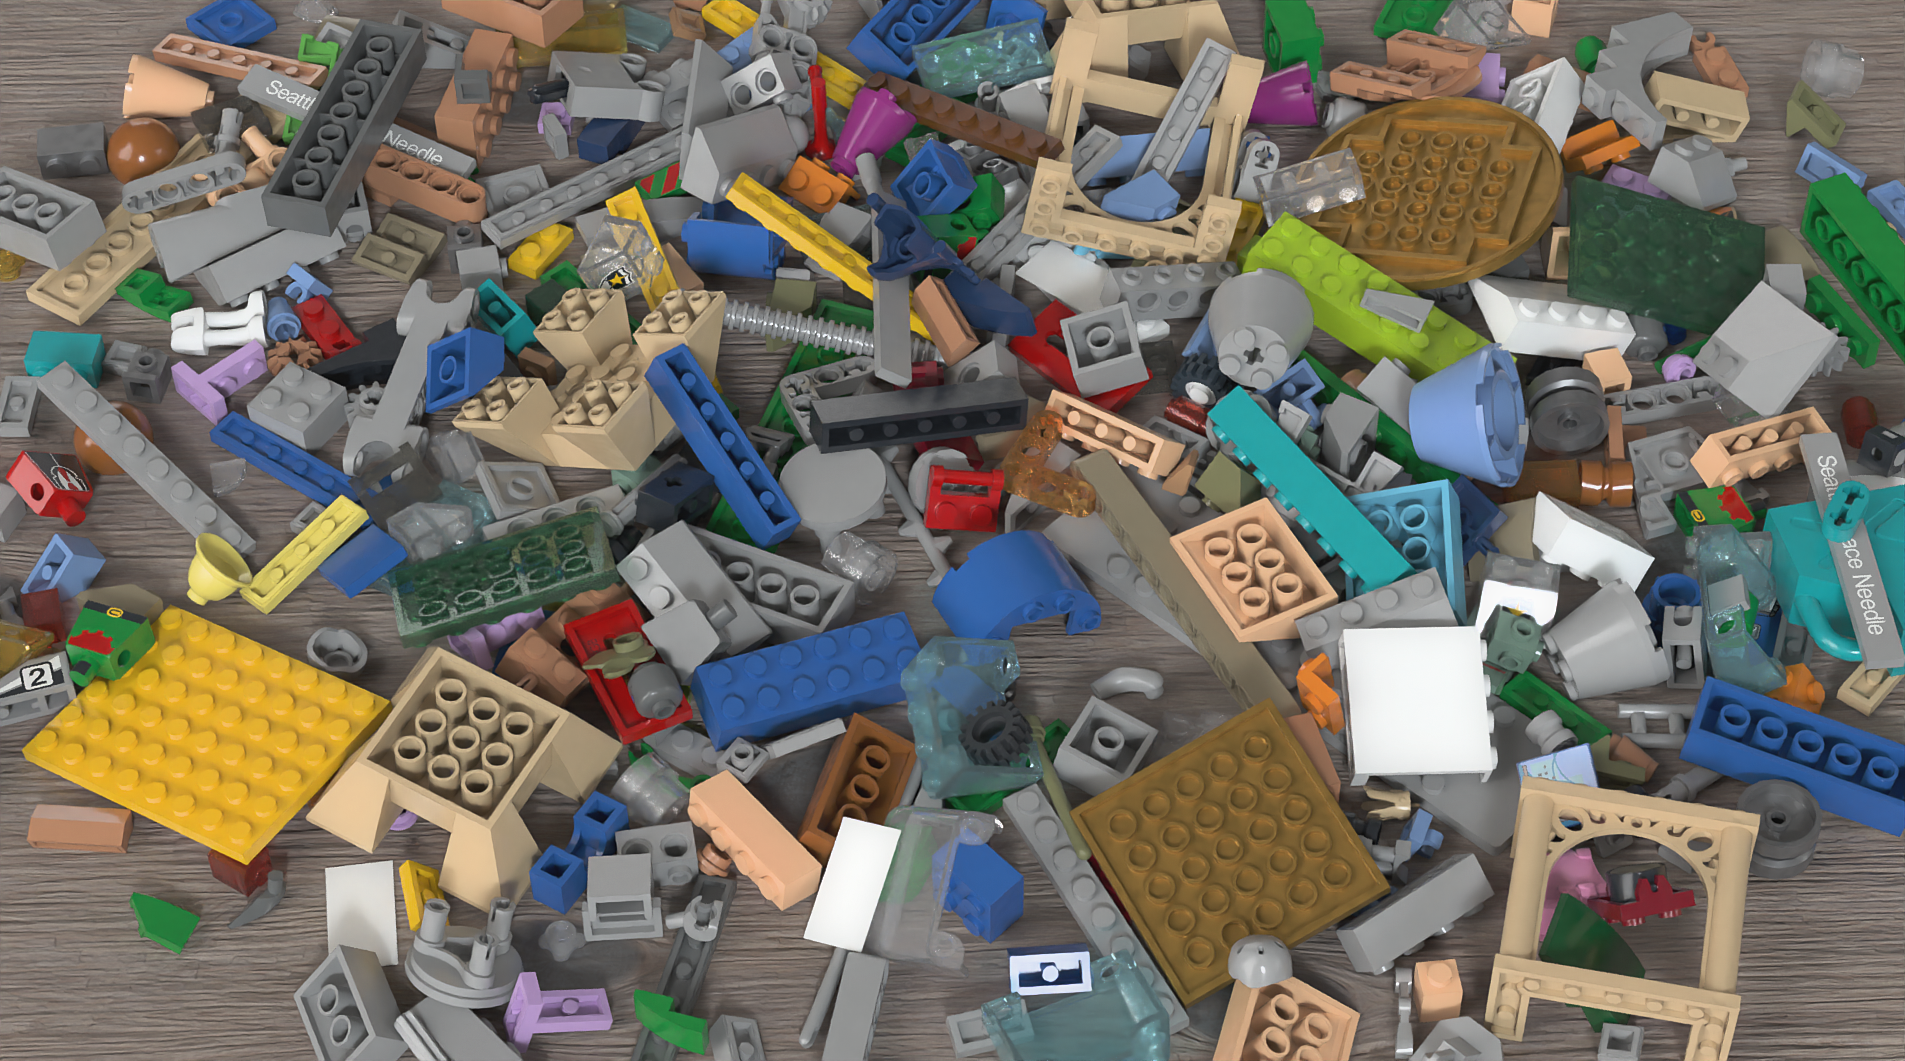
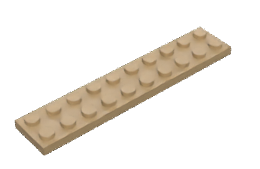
M241 94L226 107L237 109L238 112H243L244 114L239 132L240 141L242 134L252 126H256L272 145H275L282 138L286 114ZM222 111L179 150L177 156L169 165L156 171L154 174L214 156L216 149L214 139L220 131ZM241 141L240 149L236 150V152L245 158L246 165L258 159L256 155ZM164 184L159 188L164 191H173L177 187L173 184ZM206 194L141 214L126 211L121 203L103 220L107 232L61 271L50 268L26 290L28 300L81 326L116 293L115 288L136 268L142 269L156 256L149 235L148 224L207 208L210 204L207 201Z

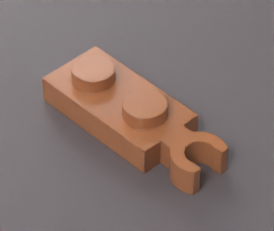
M1711 32L1706 33L1705 42L1698 41L1696 36L1692 35L1689 49L1694 54L1693 63L1704 82L1742 91L1745 93V97L1748 98L1749 86L1725 46L1715 47L1716 39Z

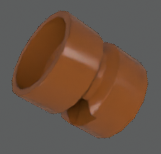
M1580 459L1577 474V502L1579 506H1598L1602 500H1605L1609 507H1630L1633 491V466L1631 461H1610L1607 467H1604L1601 461Z

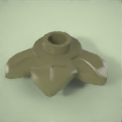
M631 632L615 638L612 642L613 649L594 655L582 667L585 670L602 669L604 678L614 679L631 671L635 663L650 660L655 655L656 650L654 646H649L648 641L643 639L640 632Z

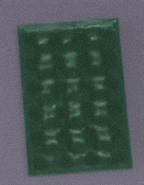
M1579 175L1572 181L1568 297L1712 336L1752 290L1763 281L1765 273V227Z
M597 506L387 572L399 636L404 649L424 647L433 640L448 635L459 636L470 628L482 624L493 625L501 622L505 617L520 612L531 613L538 610L542 605L555 601L566 602L576 597L577 594L590 590H604L613 583L620 581Z

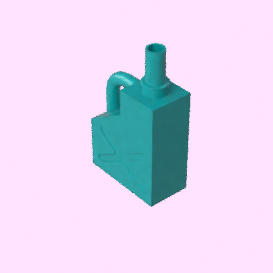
M1904 484L1871 490L1867 511L1863 520L1905 654ZM1816 500L1768 509L1757 558L1788 623L1806 627L1809 635L1818 647L1834 658L1849 662L1863 661L1828 540L1821 532L1822 520ZM1905 663L1904 667L1887 668L1890 676L1904 675Z

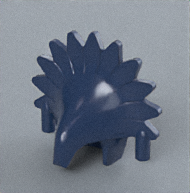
M871 193L867 197V204L878 213L874 225L883 234L884 243L878 262L867 266V271L873 278L878 281H894L916 271L947 268L951 271H956L974 285L979 284L981 279L975 275L976 273L963 264L964 262L957 257V253L945 241L938 240L915 214L901 206L887 204L877 193Z

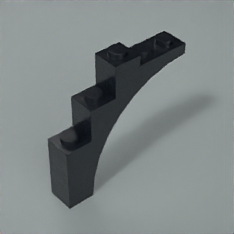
M392 318L364 331V343L307 368V370L345 387L346 391L359 388L360 385H373L375 381L379 385L387 384L406 336L398 335L397 322ZM505 354L504 370L497 376L524 377Z

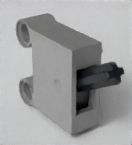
M552 51L548 82L536 84L529 88L527 95L530 97V102L535 105L559 99L570 117H586L587 126L593 118L657 122L661 117L666 88L659 82L642 80L645 75L647 60L634 53L605 54Z

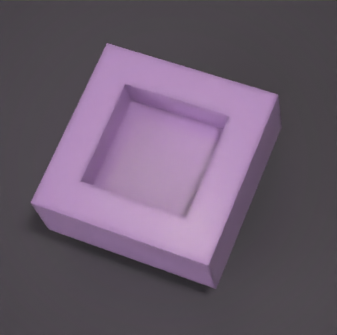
M560 102L542 103L538 119L539 134H544L543 116L554 113L567 135H571L575 117H570Z

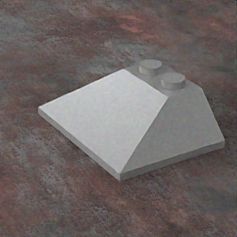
M1761 281L1712 335L1692 362L1764 418L1769 419L1780 415L1839 337Z

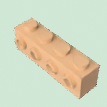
M1054 389L1040 420L1041 423L1056 429L1054 435L1071 442L1075 438L1083 441L1081 447L1091 452L1104 448L1111 454L1117 464L1125 467L1133 464L1138 467L1137 473L1153 480H1157L1158 475L1168 477L1176 469L1185 445L1085 399Z
M1813 406L1710 434L1691 458L1690 462L1709 489L1720 485L1729 487L1745 478L1757 479L1766 472L1773 470L1782 472L1798 463L1805 465L1799 445L1800 436L1802 434L1832 432Z
M728 770L690 789L688 815L693 824L701 827L712 838L714 845L720 851L726 852L735 862L738 870L743 875H748L759 887L762 895L766 899L772 900L781 911L819 890L822 865Z

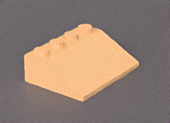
M1267 497L1169 538L1170 544L1239 642L1301 638L1295 620L1338 604L1337 593Z
M1293 976L1284 981L1260 988L1247 987L1239 979H1236L1213 1061H1348L1360 1013Z

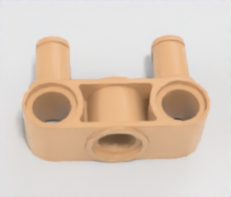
M256 126L248 128L242 134L241 141L245 143L258 159L246 165V177L242 182L206 193L205 196L208 199V203L211 206H215V203L225 196L268 185L276 170L275 167L279 165L288 148L272 145ZM196 174L192 176V178L195 181L199 182L208 179V177L203 174Z

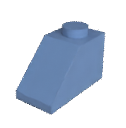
M1153 169L1104 195L1100 209L1130 221H1163L1175 217L1180 194Z
M55 533L20 591L37 612L45 613L78 595L81 591L89 589L106 559L88 538Z

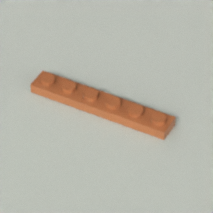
M170 33L152 50L157 62L243 80L255 64L315 90H318L328 77V68L326 66Z

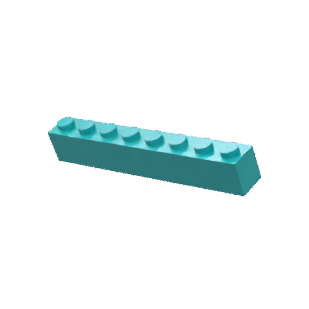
M1239 385L1207 413L1216 424L1211 430L1225 445L1231 440L1237 446L1232 452L1246 467L1252 462L1258 468L1253 474L1267 489L1272 484L1275 486L1278 492L1274 497L1287 511L1294 507L1300 513L1295 519L1309 534L1316 530L1321 535L1316 542L1330 557L1336 552L1343 559L1338 565L1352 580L1359 576L1365 582L1360 587L1365 594L1418 574L1406 559Z

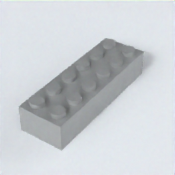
M688 524L772 630L773 634L765 640L766 642L779 645L843 628L855 611L853 581ZM649 527L635 548L642 542L660 533V531Z

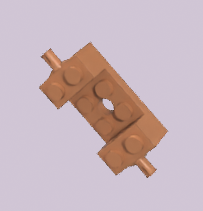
M595 568L573 589L565 604L536 630L531 627L508 648L495 672L504 680L563 709L590 684L588 676L582 669L577 657L568 656L561 649V646L571 647L564 634L563 625L632 599L635 592L627 582L619 587L598 568ZM633 600L644 622L647 623L652 615ZM607 638L604 641L608 650L614 648L612 642L615 638Z

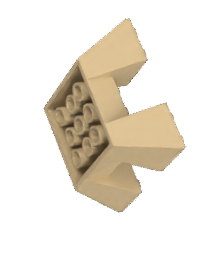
M1034 0L1048 10L1046 20L1073 17L1074 19L1100 24L1090 70L1128 78V45L1153 41H1165L1164 49L1183 82L1206 38L1240 55L1217 0ZM1063 33L1045 58L1044 64L1050 75L1054 74Z
M604 288L570 289L562 296V300L542 318V322L533 331V334L542 345L568 370L566 377L555 389L549 391L542 378L496 376L472 400H469L462 406V411L453 419L452 423L456 428L530 463H543L544 466L636 471L676 425L644 377L646 371L656 356L685 343L710 383H712L716 371L726 295L724 291L706 290L681 291L676 289L668 292L662 298V302L643 319V324L633 334L638 344L633 345L625 296L622 290Z
M428 647L390 699L393 706L392 712L379 730L346 760L306 815V820L371 854L403 809L451 832L438 888L489 914L490 903L494 898L504 897L510 899V903L518 904L531 885L529 871L542 856L540 849L519 815L520 810L539 782L584 804L623 749V744L574 714L440 647Z

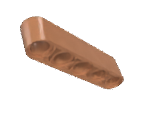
M384 144L380 145L362 179V183L456 223L461 220H468L473 224H479L482 220L488 218L485 190L481 185Z

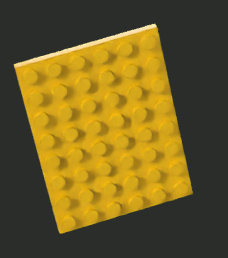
M170 604L151 625L156 640L153 647L121 679L113 681L97 676L77 695V698L73 699L22 749L26 760L248 865L337 772L346 760L380 727L392 712L393 706L390 700Z

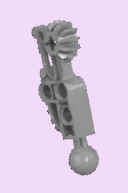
M760 0L762 3L761 12L754 23L752 43L748 49L752 63L771 53L788 52L803 88L792 94L793 99L779 106L798 149V154L807 147L810 138L809 128L801 118L812 104L811 83L807 70L811 65H816L818 51L815 40L806 34L807 28L809 30L815 28L817 24L820 25V23L824 22L833 2L831 0H777L784 15V25L781 27L770 14L773 0ZM774 76V83L776 85L777 81L776 77Z

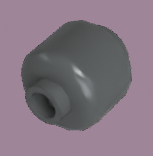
M1636 308L1629 311L1626 315L1636 335L1625 350V353L1642 362L1656 359L1658 354L1667 346V334L1663 317L1657 312H1653L1650 308Z
M647 662L638 666L628 682V692L639 714L646 718L665 719L670 717L683 699V691L670 666L662 663Z

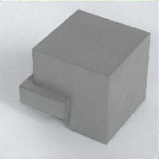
M651 853L588 857L587 901H582L585 941L663 937L661 897H655Z

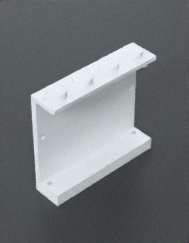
M1479 626L1343 629L1338 646L1350 786L1366 785L1369 776L1480 773V781L1487 782L1493 769H1496L1498 757L1496 747L1490 746L1489 733L1494 731V716L1492 710H1487L1486 697L1490 696L1491 686L1489 675L1483 674L1482 662H1485L1487 659L1486 640H1480Z

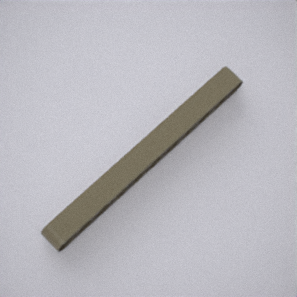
M1103 448L1071 461V475L1079 490L1244 712L1270 697L1283 718L1302 714L1295 699L1252 642H1239L1170 544L1169 538L1172 537L1111 454Z

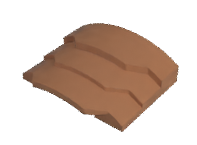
M1404 29L1386 39L1387 64L1381 68L1348 61L1330 71L1331 91L1367 100L1396 102L1401 99L1425 100L1441 96L1462 97L1482 81V73L1478 65L1486 54V46Z

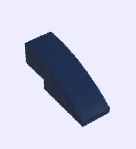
M593 118L577 138L579 158L603 164L614 159L617 153L624 154L645 122L632 119Z
M953 271L943 279L969 325L990 332L1013 336L1032 337L1037 333L1030 308L986 278L978 285H974L956 271Z

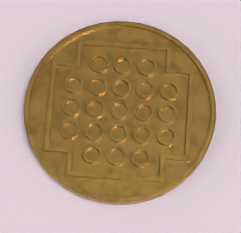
M1441 96L1425 100L1414 99L1392 104L1363 115L1346 124L1321 143L1307 159L1296 179L1291 201L1292 216L1410 291L1443 288L1491 273L1516 259L1537 242L1554 220L1561 205L1564 191V176L1559 152L1550 136L1536 122L1521 112L1495 102L1477 98Z

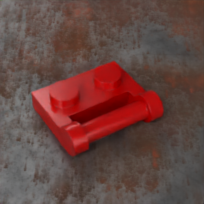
M932 464L929 473L923 519L925 528L996 533L1001 491L1004 486V470L991 469L990 472L944 469L943 465ZM943 483L988 486L987 493L945 491L941 490Z

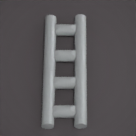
M1618 703V718H1630L1632 733H1621V737L1623 738L1626 735L1640 748L1682 749L1686 736L1683 719L1692 718L1696 704ZM1646 719H1668L1670 734L1647 733Z

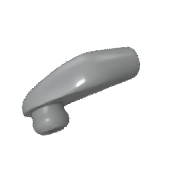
M1137 667L1116 668L1090 684L1094 695L1100 700L1131 691L1144 692L1148 699L1153 700L1159 698L1164 692V681L1158 672Z

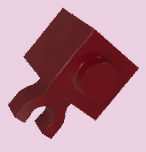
M934 360L911 362L912 381L906 389L892 383L893 391L944 385L943 368L937 367V361Z

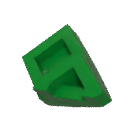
M133 892L129 900L130 907L134 908L139 924L138 931L140 937H147L180 955L201 918L173 904L144 894Z

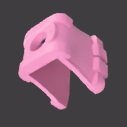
M1579 848L1575 851L1569 849L1558 859L1552 868L1546 887L1539 935L1540 941H1544L1561 893H1569L1586 906H1588V899L1607 895V883L1601 877L1593 862L1590 848Z

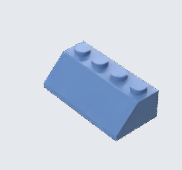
M1210 128L1197 130L1175 172L1185 171V177L1204 176L1211 137ZM1156 133L1120 136L1123 147L1087 182V186L1107 185L1106 178L1119 177L1120 183H1129ZM1080 140L1074 141L1073 147H1074Z

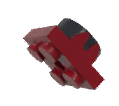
M1656 862L1629 865L1607 871L1605 873L1607 895L1587 900L1588 907L1601 918H1605L1607 923L1621 922L1624 927L1646 923V916L1658 914V918L1677 917L1682 915V908L1696 906L1693 890L1671 886L1668 882L1665 864Z

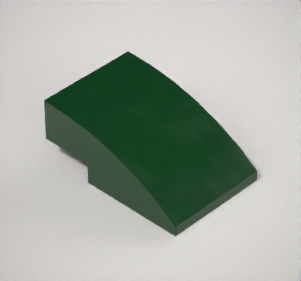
M1561 893L1538 954L1541 961L1644 979L1646 971L1624 939L1603 918L1569 893ZM1565 1003L1566 1007H1581L1595 1033H1602L1603 1023L1627 1025L1631 1015Z

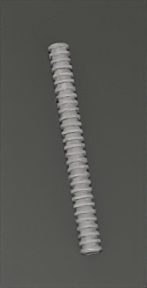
M726 297L722 326H728V330H733V327L739 328V332H744V329L750 330L749 334L752 335L755 332H759L762 337H765V334L771 335V339H776V336L782 337V341H786L787 338L792 339V343L795 344L797 341H802L804 346L811 343L814 348H818L821 345L824 346V350H829V347L835 348L837 353L840 350H845L847 355L854 352L856 357L861 356V354L871 358L872 356L874 357V329H872V332L866 331L867 327L864 326L861 329H857L855 324L847 327L845 322H840V325L834 324L835 320H830L828 323L824 322V318L821 317L819 320H814L812 315L805 318L802 313H798L795 316L792 315V311H787V314L781 313V309L777 308L776 311H772L769 306L762 309L760 304H755V307L749 306L750 303L746 301L743 305L739 304V300L736 299L733 302H729ZM916 337L914 340H911V362L934 360L937 361V367H942L943 371L950 368L947 366L936 345L930 344V340H925V343L920 342V338Z

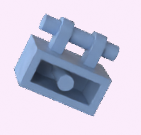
M1305 358L1289 368L1269 388L1264 390L1257 389L1253 392V394H1258L1268 400L1277 415V421L1280 415V403L1282 400H1285L1313 417L1309 426L1314 428V430L1322 425L1321 416L1327 404L1322 403L1316 407L1311 399L1325 385Z

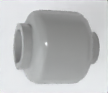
M1338 97L1333 103H1327L1322 116L1321 127L1326 129V134L1330 137L1346 124L1368 114L1367 106L1363 102Z

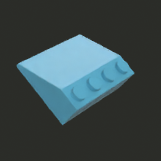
M1445 479L1346 496L1387 541L1398 539L1404 544L1402 548L1395 549L1417 573L1436 567L1458 626H1467L1460 502L1450 481ZM1345 573L1346 601L1365 594L1360 588L1365 582L1359 576L1352 580Z

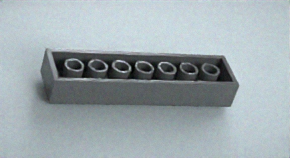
M363 19L359 20L261 195L267 226L327 237L332 236L427 60L422 29Z

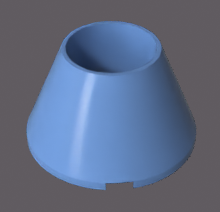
M1490 343L1413 386L1409 401L1410 433L1414 449L1422 461L1499 487H1512L1520 478L1525 457L1526 445L1519 444V425H1526L1524 400L1517 368L1509 350L1501 351L1499 347H1502V343Z

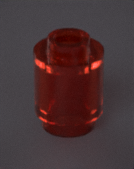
M1183 395L1178 397L1177 400L1171 399L1164 411V417L1167 418V421L1208 439L1206 435V421L1208 418L1207 413L1211 409Z
M1862 396L1849 398L1842 405L1840 417L1846 441L1849 446L1861 449L1865 432L1880 425L1876 408L1869 399Z

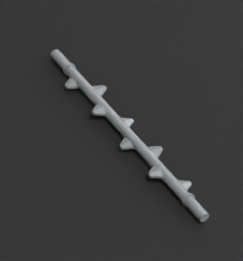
M897 445L870 448L879 456L886 470L887 489L885 494L893 495L907 519L898 529V533L900 536L918 538L935 567V570L926 582L929 588L938 587L940 581L951 568L944 554L953 541L950 536L933 537L929 528H925L923 525L922 516L913 505L909 493L891 465V461L899 452Z

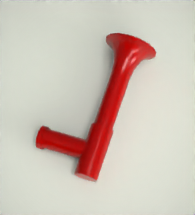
M811 65L807 71L811 83L815 134L814 138L808 142L805 153L811 159L815 157L820 161H826L833 158L832 155L837 142L828 138L826 81L822 78V67Z

